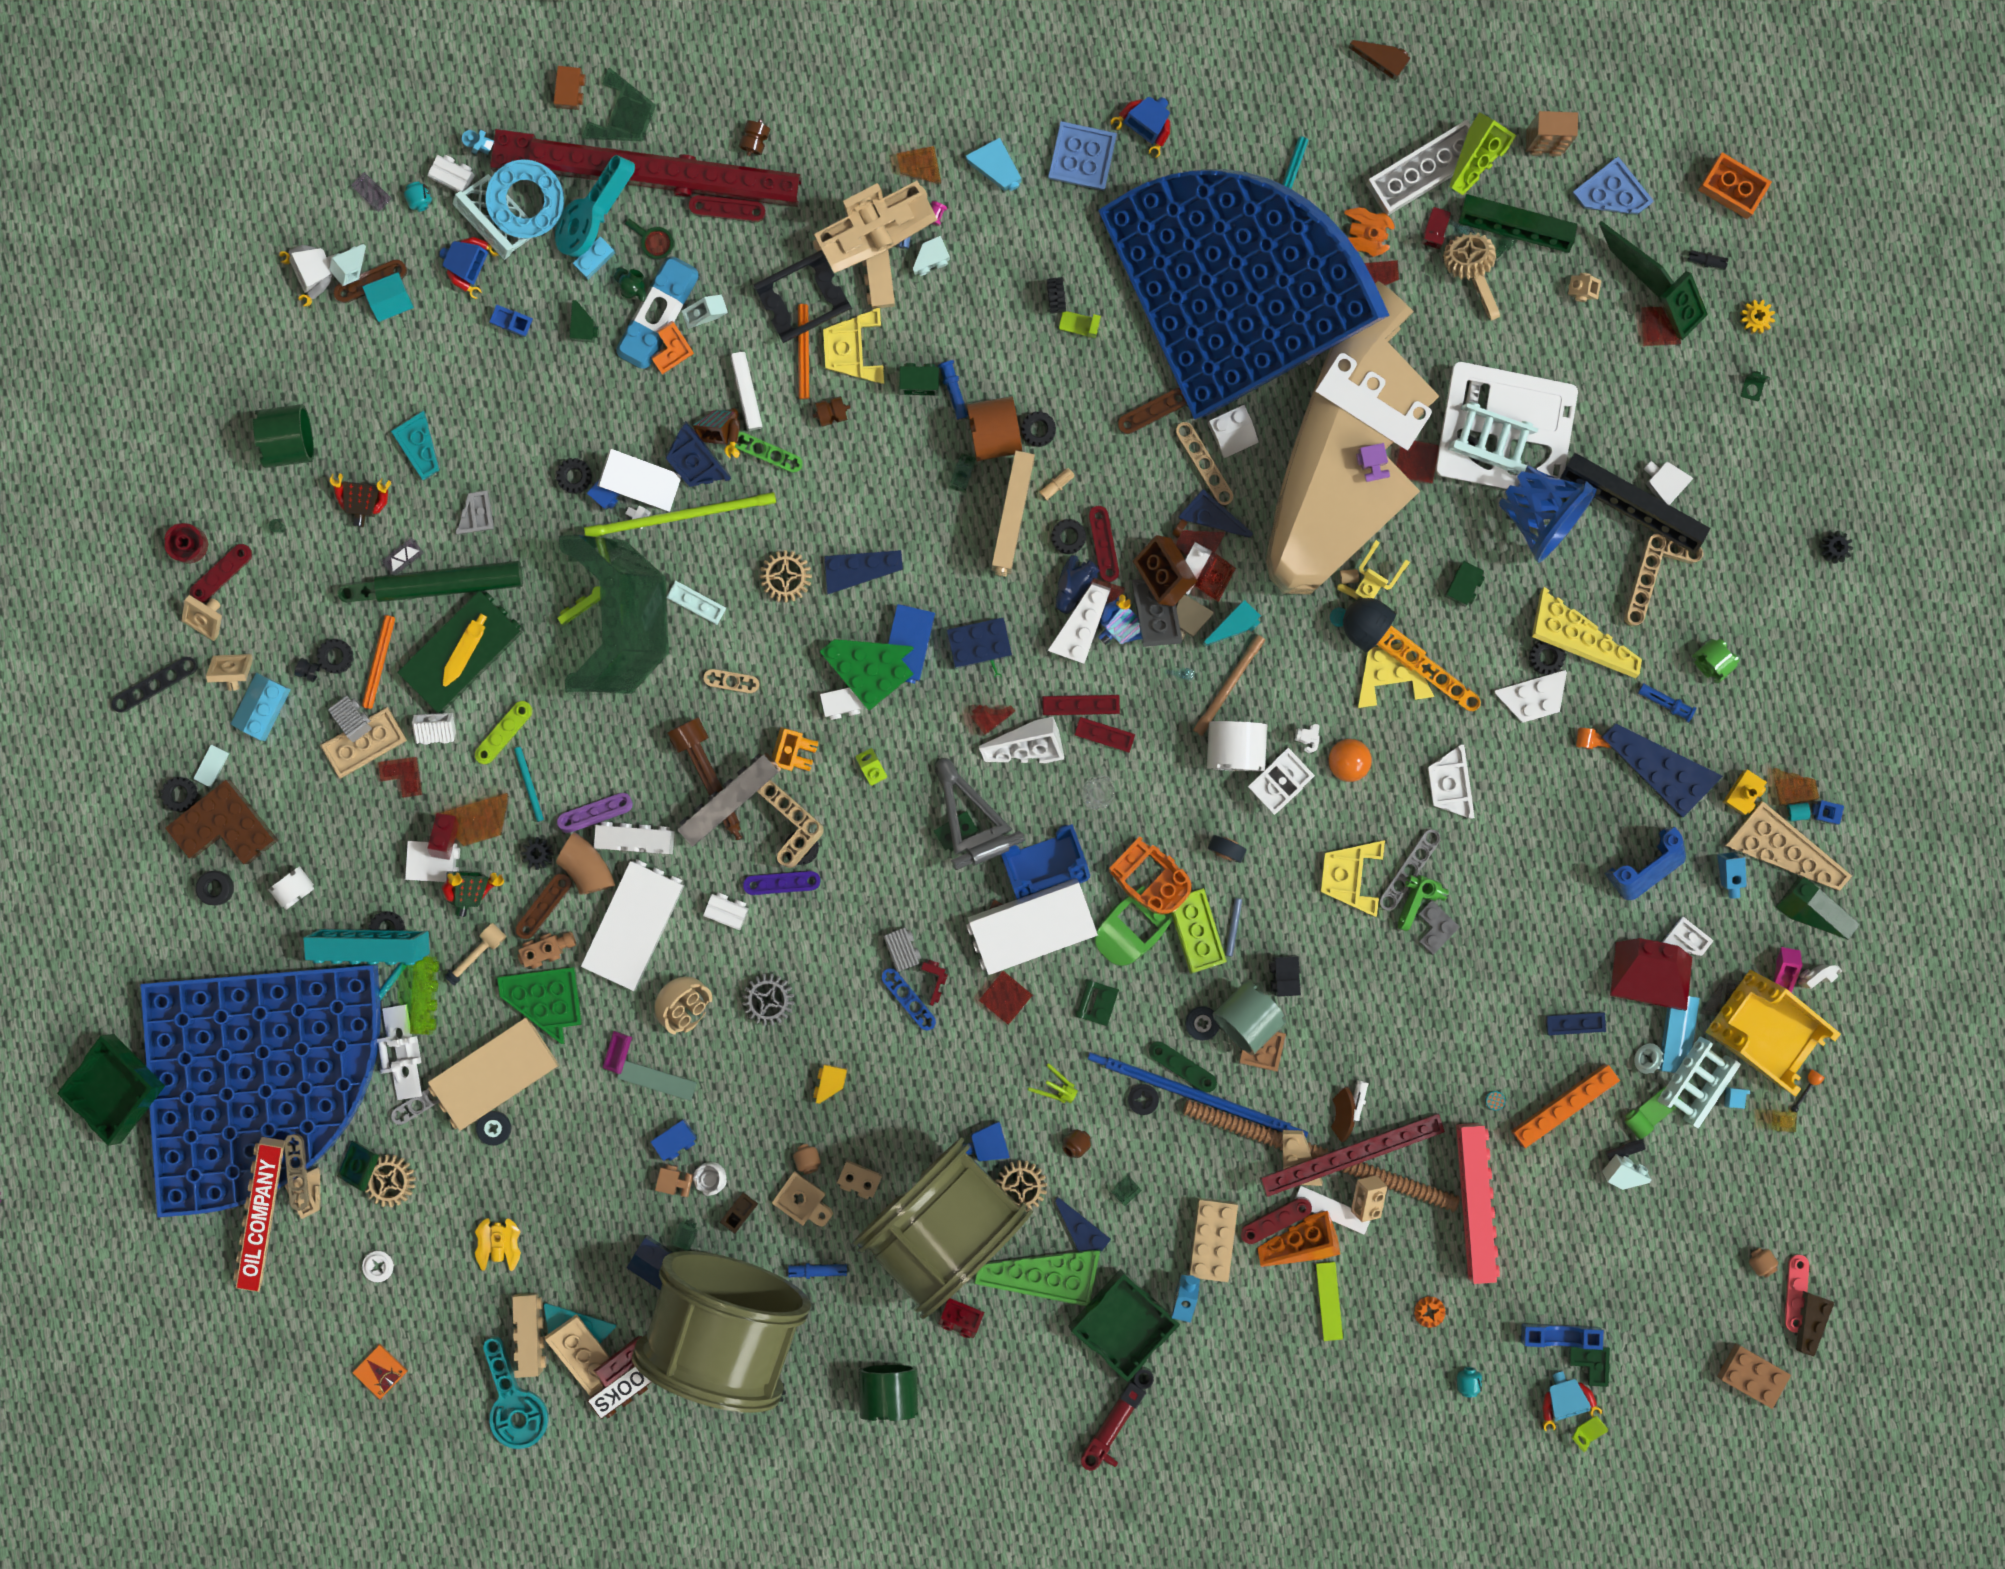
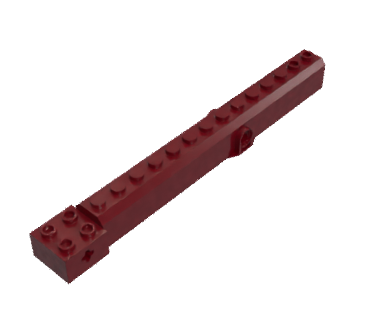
M495 129L490 165L494 172H497L505 164L512 161L532 160L545 165L558 176L597 181L611 158L618 155L635 164L634 173L626 185L674 191L675 196L679 195L692 198L694 193L798 207L797 193L802 178L797 173L699 161L696 157L686 154H680L677 158L537 139L534 134Z

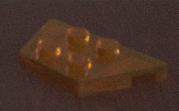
M505 793L441 812V814L456 816L459 823L456 834L457 840L463 846L471 845L502 835L509 795Z

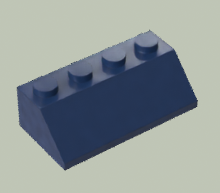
M647 1235L626 1268L661 1290L662 1281L659 1277V1271L665 1256L674 1252Z

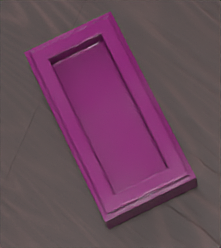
M613 1031L602 1068L617 1074L622 1073L632 1040L631 1036Z

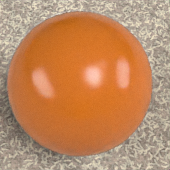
M1344 739L1335 744L1331 749L1328 764L1335 777L1345 782H1355L1367 775L1371 768L1372 757L1368 747L1361 741Z

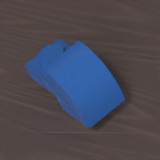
M496 304L489 323L516 335L526 337L533 318Z

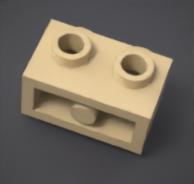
M847 1160L837 1183L840 1184L841 1189L848 1192L852 1189L858 1192V1196L868 1199L869 1197H874L882 1174ZM848 1174L853 1176L852 1180L847 1178ZM865 1182L871 1183V1187H866Z
M1377 1175L1357 1180L1351 1212L1361 1222L1381 1218L1387 1185Z

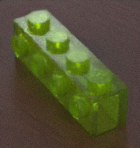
M425 956L423 960L417 961L413 965L410 1034L430 1035L436 1030L434 1011L437 1010V1000H435V992L438 991L436 972H439L437 956Z

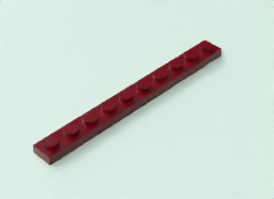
M1438 1113L1260 1177L1266 1197L1272 1196L1444 1133L1440 1115Z

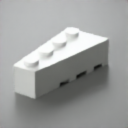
M1092 582L1048 651L1085 663L1111 588Z
M601 822V825H596L594 848L673 854L675 831H670V827L659 826L658 830L651 829V825H639V828H632V824L620 823V827H614L612 822Z

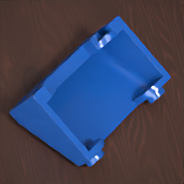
M1073 824L1059 827L1055 838L1021 850L1018 846L1014 845L1009 847L1008 852L1001 854L1017 899L1075 878L1078 879L1079 884L1090 878L1088 865Z
M1666 827L1658 833L1660 835V842L1656 847L1662 855L1638 873L1630 866H1622L1617 870L1611 868L1604 873L1624 899L1634 900L1685 862L1686 851L1683 837L1676 827Z

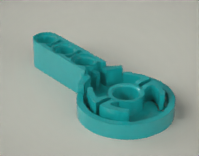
M618 155L613 156L587 197L576 199L566 206L557 222L555 231L556 246L561 253L570 257H579L589 250L596 239L600 223H604V214L607 215L634 173L635 164L632 161Z
M492 1336L483 1345V1350L499 1394L490 1412L491 1431L500 1443L509 1448H528L537 1443L546 1432L549 1422L548 1410L538 1395L521 1389L518 1386L502 1339ZM489 1342H496L498 1350H491ZM496 1360L503 1361V1369H499L496 1367ZM503 1378L510 1381V1387L502 1385L501 1381ZM517 1412L522 1413L526 1418L525 1425L520 1427L512 1422V1415Z

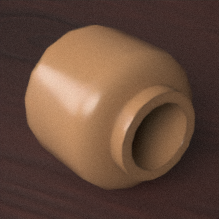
M808 1144L799 1146L797 1148L798 1151L793 1155L797 1170L804 1174L817 1171L821 1164L817 1148L809 1147Z
M1758 1248L1751 1253L1752 1257L1749 1259V1264L1758 1276L1766 1278L1778 1270L1776 1268L1778 1261L1769 1249L1762 1250Z

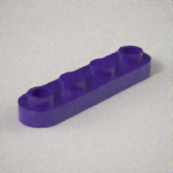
M813 871L756 875L747 877L743 883V888L750 895L812 891L820 886L821 878ZM809 877H813L815 879L814 884L810 885L807 880ZM751 882L757 883L756 889L750 888Z

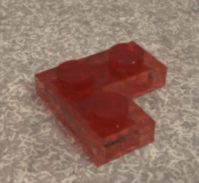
M417 757L378 762L381 782L400 779L402 798L423 795Z

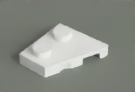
M1681 917L1662 942L1678 945L1687 953L1702 956L1713 940L1686 918Z

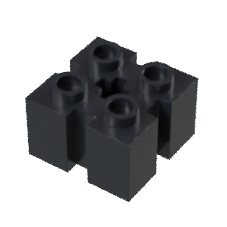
M1299 956L1272 957V961H1269V971L1274 976V980H1270L1271 992L1277 997L1301 995Z

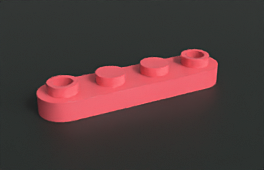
M1800 1254L1793 1255L1789 1259L1785 1308V1326L1788 1330L1795 1333L1798 1332L1799 1326L1802 1325L1803 1316L1800 1315V1312L1805 1302V1298L1802 1297L1803 1291L1808 1292L1809 1261ZM1799 1261L1802 1262L1801 1268L1797 1267V1263ZM1794 1320L1799 1321L1797 1326H1793Z

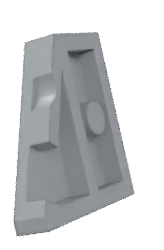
M489 491L468 493L456 534L461 535L493 530L494 524Z

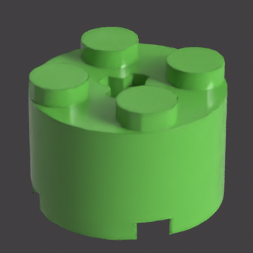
M1720 638L1718 640H1708L1692 655V658H1696L1694 664L1706 678L1710 676L1714 678V683H1720L1737 668V663L1739 662V658L1726 648L1727 644Z

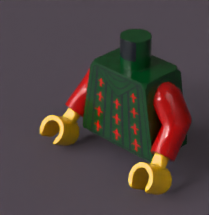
M447 871L446 881L441 889L447 902L456 906L455 915L465 917L468 907H478L488 891L494 886H501L504 883L502 874L497 877L496 873H491L489 878L481 872Z

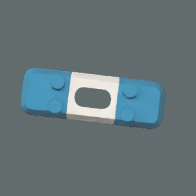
M676 257L665 259L646 293L645 302H641L617 345L616 350L620 358L641 369H645L652 364L651 356L656 354L663 344V340L657 333V330L672 320L673 322L675 321L698 280L699 275L696 268ZM657 297H662L667 301V308L658 323L650 324L646 321L645 315L653 300Z

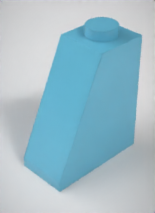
M1000 138L966 155V160L972 167L1002 190L1009 189V191H1013L1020 186L1021 177Z

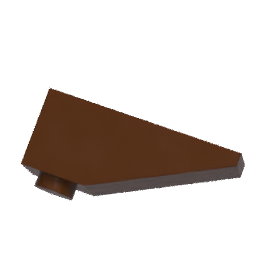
M1352 40L1349 45V49L1394 81H1396L1410 60L1409 54L1404 49H1398L1394 46Z

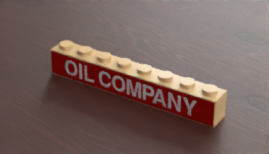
M261 1137L260 1142L255 1144L254 1155H257L251 1166V1173H254L253 1180L250 1179L248 1191H251L250 1198L247 1197L245 1204L248 1214L247 1216L244 1215L242 1227H245V1232L241 1233L239 1245H242V1251H238L236 1263L240 1264L239 1269H235L233 1281H237L236 1288L259 1292L262 1286L284 1152V1140Z

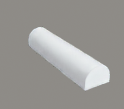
M733 353L730 360L747 431L761 429L763 426L746 353Z

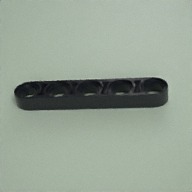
M184 657L114 697L112 708L120 713L129 711L195 673L198 669L197 661L192 657ZM188 660H191L194 664L191 671L184 669V663ZM170 670H175L177 673V677L173 681L167 678V673ZM157 679L160 682V687L157 690H152L150 683L152 680ZM137 689L143 691V697L140 700H136L133 696L134 691ZM119 699L126 701V707L122 710L117 707Z

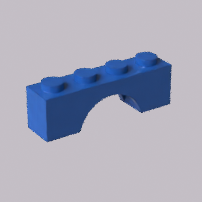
M1522 1323L1521 1343L1528 1347L1571 1346L1582 1349L1603 1350L1604 1330L1600 1327Z

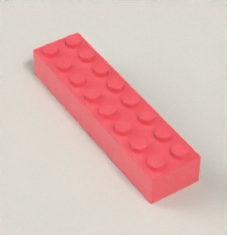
M1480 1123L1456 1125L1468 1280L1473 1284L1496 1283L1497 1277H1500L1499 1266L1495 1262V1258L1498 1257V1248L1494 1246V1238L1497 1237L1496 1227L1492 1225V1219L1495 1218L1494 1207H1491L1493 1188L1489 1186V1180L1492 1179L1491 1168H1488L1487 1161L1490 1160V1149L1486 1148L1489 1133L1488 1129H1485V1126Z

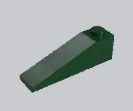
M1798 877L1776 905L1778 910L1792 920L1848 940L1860 925L1805 877Z

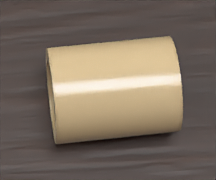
M1358 569L1340 571L1341 584L1359 582Z

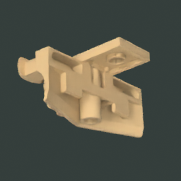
M918 181L884 198L881 188L877 183L844 200L843 204L848 217L815 233L816 240L813 241L817 252L822 250L835 274L889 250L938 219L927 200L926 190L919 185Z

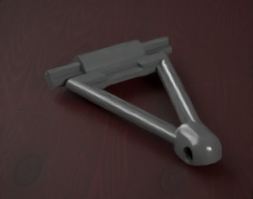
M942 758L936 762L935 773L943 786L954 854L967 852L951 860L955 870L970 864L973 866L1008 852L1009 847L1025 841L1024 834L1021 831L1006 837L1003 836L1013 829L958 774L950 759ZM956 784L996 826L962 841L952 786Z

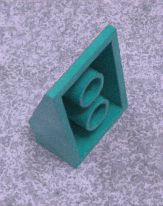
M1244 600L1202 645L1206 647L1243 634L1247 630L1252 632L1260 623L1258 619L1261 615Z

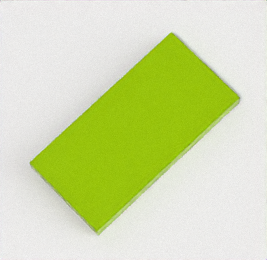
M1204 888L1190 892L1185 902L1171 914L1189 972L1192 974L1226 963L1227 961Z

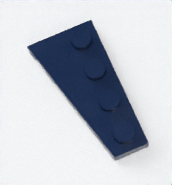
M902 551L825 556L827 595L903 570Z

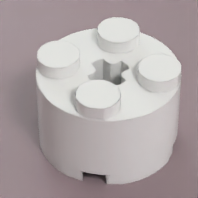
M299 866L268 890L279 905L287 910L299 901L298 896L303 898L314 890V884Z

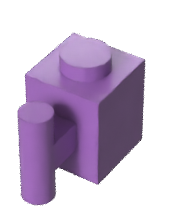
M1384 443L1361 447L1358 450L1359 453L1356 454L1358 465L1362 466V470L1369 468L1372 470V473L1365 474L1366 482L1390 477L1389 470L1381 471L1380 466L1388 463Z

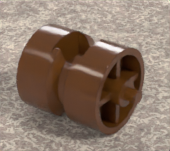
M761 119L758 122L747 120L744 128L746 135L741 137L738 145L740 149L747 152L749 157L753 153L762 155L765 147L763 141L767 140L771 130L762 124L763 120Z
M841 396L832 398L829 403L826 400L815 403L817 411L816 414H813V418L817 417V419H820L822 427L831 425L833 420L837 423L848 420L846 411L850 409V405L843 404Z

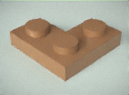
M1277 1032L1254 1055H1250L1242 1050L1239 1063L1278 1071L1286 1034Z

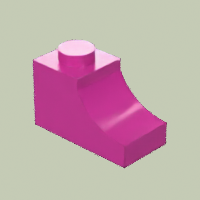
M1781 947L1776 959L1773 982L1786 988L1791 993L1802 968L1800 950Z

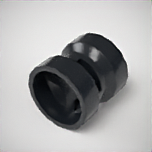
M301 658L297 663L294 675L300 678L306 677L307 681L313 683L317 678L314 673L315 671H320V665L317 663L311 664L307 659Z

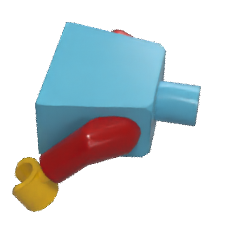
M1564 1372L1552 1375L1556 1385L1549 1387V1392L1545 1394L1542 1405L1543 1427L1545 1431H1547L1546 1426L1548 1424H1552V1428L1555 1430V1421L1588 1412L1590 1416L1594 1417L1593 1411L1597 1409L1598 1413L1602 1414V1410L1596 1406L1597 1402L1593 1392L1583 1383H1578L1576 1379L1567 1381Z

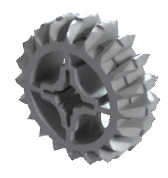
M763 974L762 981L756 976V984L753 981L749 982L752 989L745 987V991L749 992V995L743 994L742 997L747 998L748 1001L742 1004L743 1006L749 1005L750 1008L746 1009L745 1013L752 1011L753 1014L749 1018L753 1019L757 1016V1024L761 1019H764V1026L767 1025L768 1020H770V1024L773 1026L775 1025L774 1019L778 1023L782 1022L781 1015L785 1019L788 1018L785 1011L792 1012L788 1005H794L795 1002L789 1001V998L795 995H788L787 991H790L792 987L785 988L784 986L788 981L785 980L781 984V976H778L775 981L773 980L774 974H770L769 979H767L766 974ZM762 984H773L768 993L756 990ZM777 988H780L784 995V1004L775 997ZM773 990L771 996L775 1003H769L764 1009L763 997L769 996ZM753 996L762 1003L759 1012L754 1007ZM770 1006L781 1009L775 1015H764Z

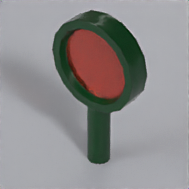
M630 218L625 222L626 226L642 237L641 246L649 258L661 260L671 254L674 248V240L667 229L653 227L646 231Z

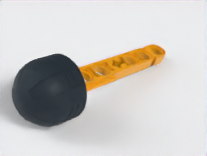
M1362 598L1347 608L1343 617L1344 631L1349 640L1364 652H1368L1375 645H1378L1412 671L1414 669L1453 700H1457L1466 710L1475 711L1480 707L1481 701L1475 692L1469 688L1466 690L1462 682L1425 655L1426 652L1391 626L1396 617V612L1386 604L1374 598ZM1398 639L1402 642L1399 649L1391 647L1393 640ZM1409 651H1414L1417 657L1415 660L1409 661L1406 659V654ZM1430 663L1429 666L1434 671L1432 678L1430 677L1432 675L1430 671H1423V664L1427 665ZM1439 674H1444L1447 676V680L1445 683L1439 684L1436 681V677ZM1453 686H1460L1462 692L1459 695H1453L1451 693ZM1469 697H1475L1477 703L1470 707L1466 704V700Z

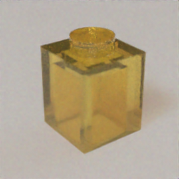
M1772 1110V1130L1796 1132L1797 1112Z

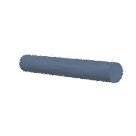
M1235 898L1225 952L1226 956L1233 957L1242 899Z

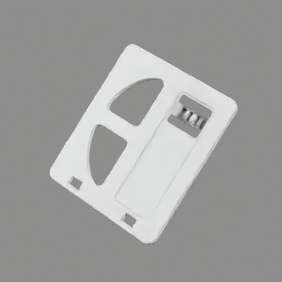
M1465 362L1454 364L1435 468L1436 473L1442 477L1508 489L1510 485L1519 487L1518 474L1511 475L1507 470L1492 466L1490 470L1484 469L1473 462L1468 456L1448 450L1450 442L1458 439L1457 431L1463 429L1468 414L1467 411L1461 410V406L1464 401L1466 383L1470 380L1466 404H1469V402L1478 404L1480 386L1484 383L1488 384L1490 388L1486 410L1521 423L1522 421L1530 422L1533 424V427L1538 428L1537 433L1528 434L1526 442L1548 446L1550 448V455L1536 469L1560 479L1566 467L1578 395L1576 386ZM1564 406H1570L1568 418L1563 417ZM1475 415L1470 431L1481 433L1486 418ZM1493 421L1489 434L1497 437V447L1503 424ZM1512 427L1503 450L1504 457L1508 459L1511 441L1513 439L1518 440L1521 433L1520 430ZM1554 465H1560L1558 476L1553 475Z

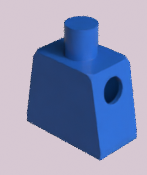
M1000 1121L971 1134L973 1142L969 1143L971 1147L966 1152L967 1155L976 1153L978 1161L1010 1158Z

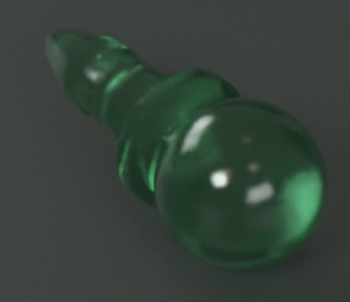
M1502 236V239L1499 241V247L1495 250L1496 259L1505 250L1509 251L1516 244L1517 239Z

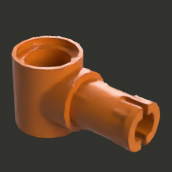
M1578 728L1576 747H1585L1586 749H1593L1597 746L1611 748L1596 730Z

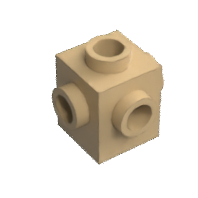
M1588 273L1571 276L1568 295L1575 297V300L1579 302H1587V299H1598L1601 280Z

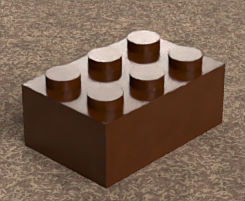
M1156 535L1133 560L1158 604L1175 606L1198 581L1174 541L1169 537Z

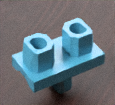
M467 130L461 138L462 143L466 147H473L471 152L474 154L480 151L488 155L494 141L484 137L486 132L482 130L479 131L478 135L473 130Z

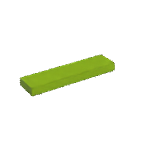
M1335 1261L1316 1263L1323 1341L1342 1340L1343 1332Z

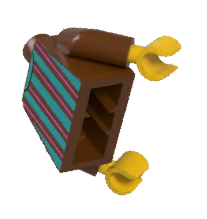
M731 408L728 411L713 410L693 424L695 433L703 442L723 445L730 443L724 449L725 454L729 458H731V454L735 458L739 457L740 452L735 447V444L738 443L740 422L737 419L739 413L736 409Z

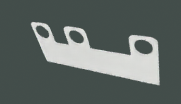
M1345 353L1339 354L1316 389V392L1408 451L1430 417L1431 409L1416 401L1406 416L1377 398L1385 385L1384 378L1374 372H1369L1360 386L1356 385L1348 378L1355 369L1357 362ZM1341 359H1348L1350 361L1351 368L1348 371L1344 372L1339 369L1338 363ZM1371 377L1377 378L1380 382L1376 390H1371L1367 387V381ZM1417 407H1422L1426 411V416L1421 420H1417L1413 416V411Z

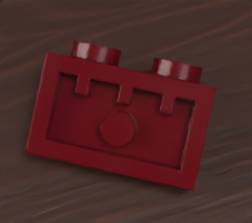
M949 1298L938 1324L942 1325L941 1327L947 1331L954 1330L959 1332L964 1338H974L985 1312Z

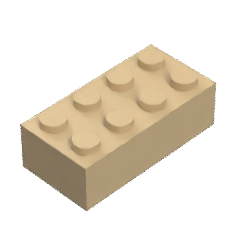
M1198 1198L1189 1276L1192 1275L1199 1279L1213 1281H1229L1238 1210L1237 1203Z

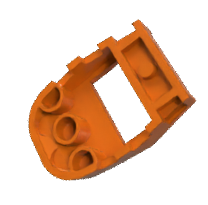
M1139 836L1109 868V872L1127 895L1148 910L1162 915L1172 913L1190 895L1191 881L1184 870L1174 863L1175 860L1172 857L1166 856L1156 846L1152 845L1150 847L1142 842L1143 838ZM1150 855L1165 870L1140 895L1125 880Z

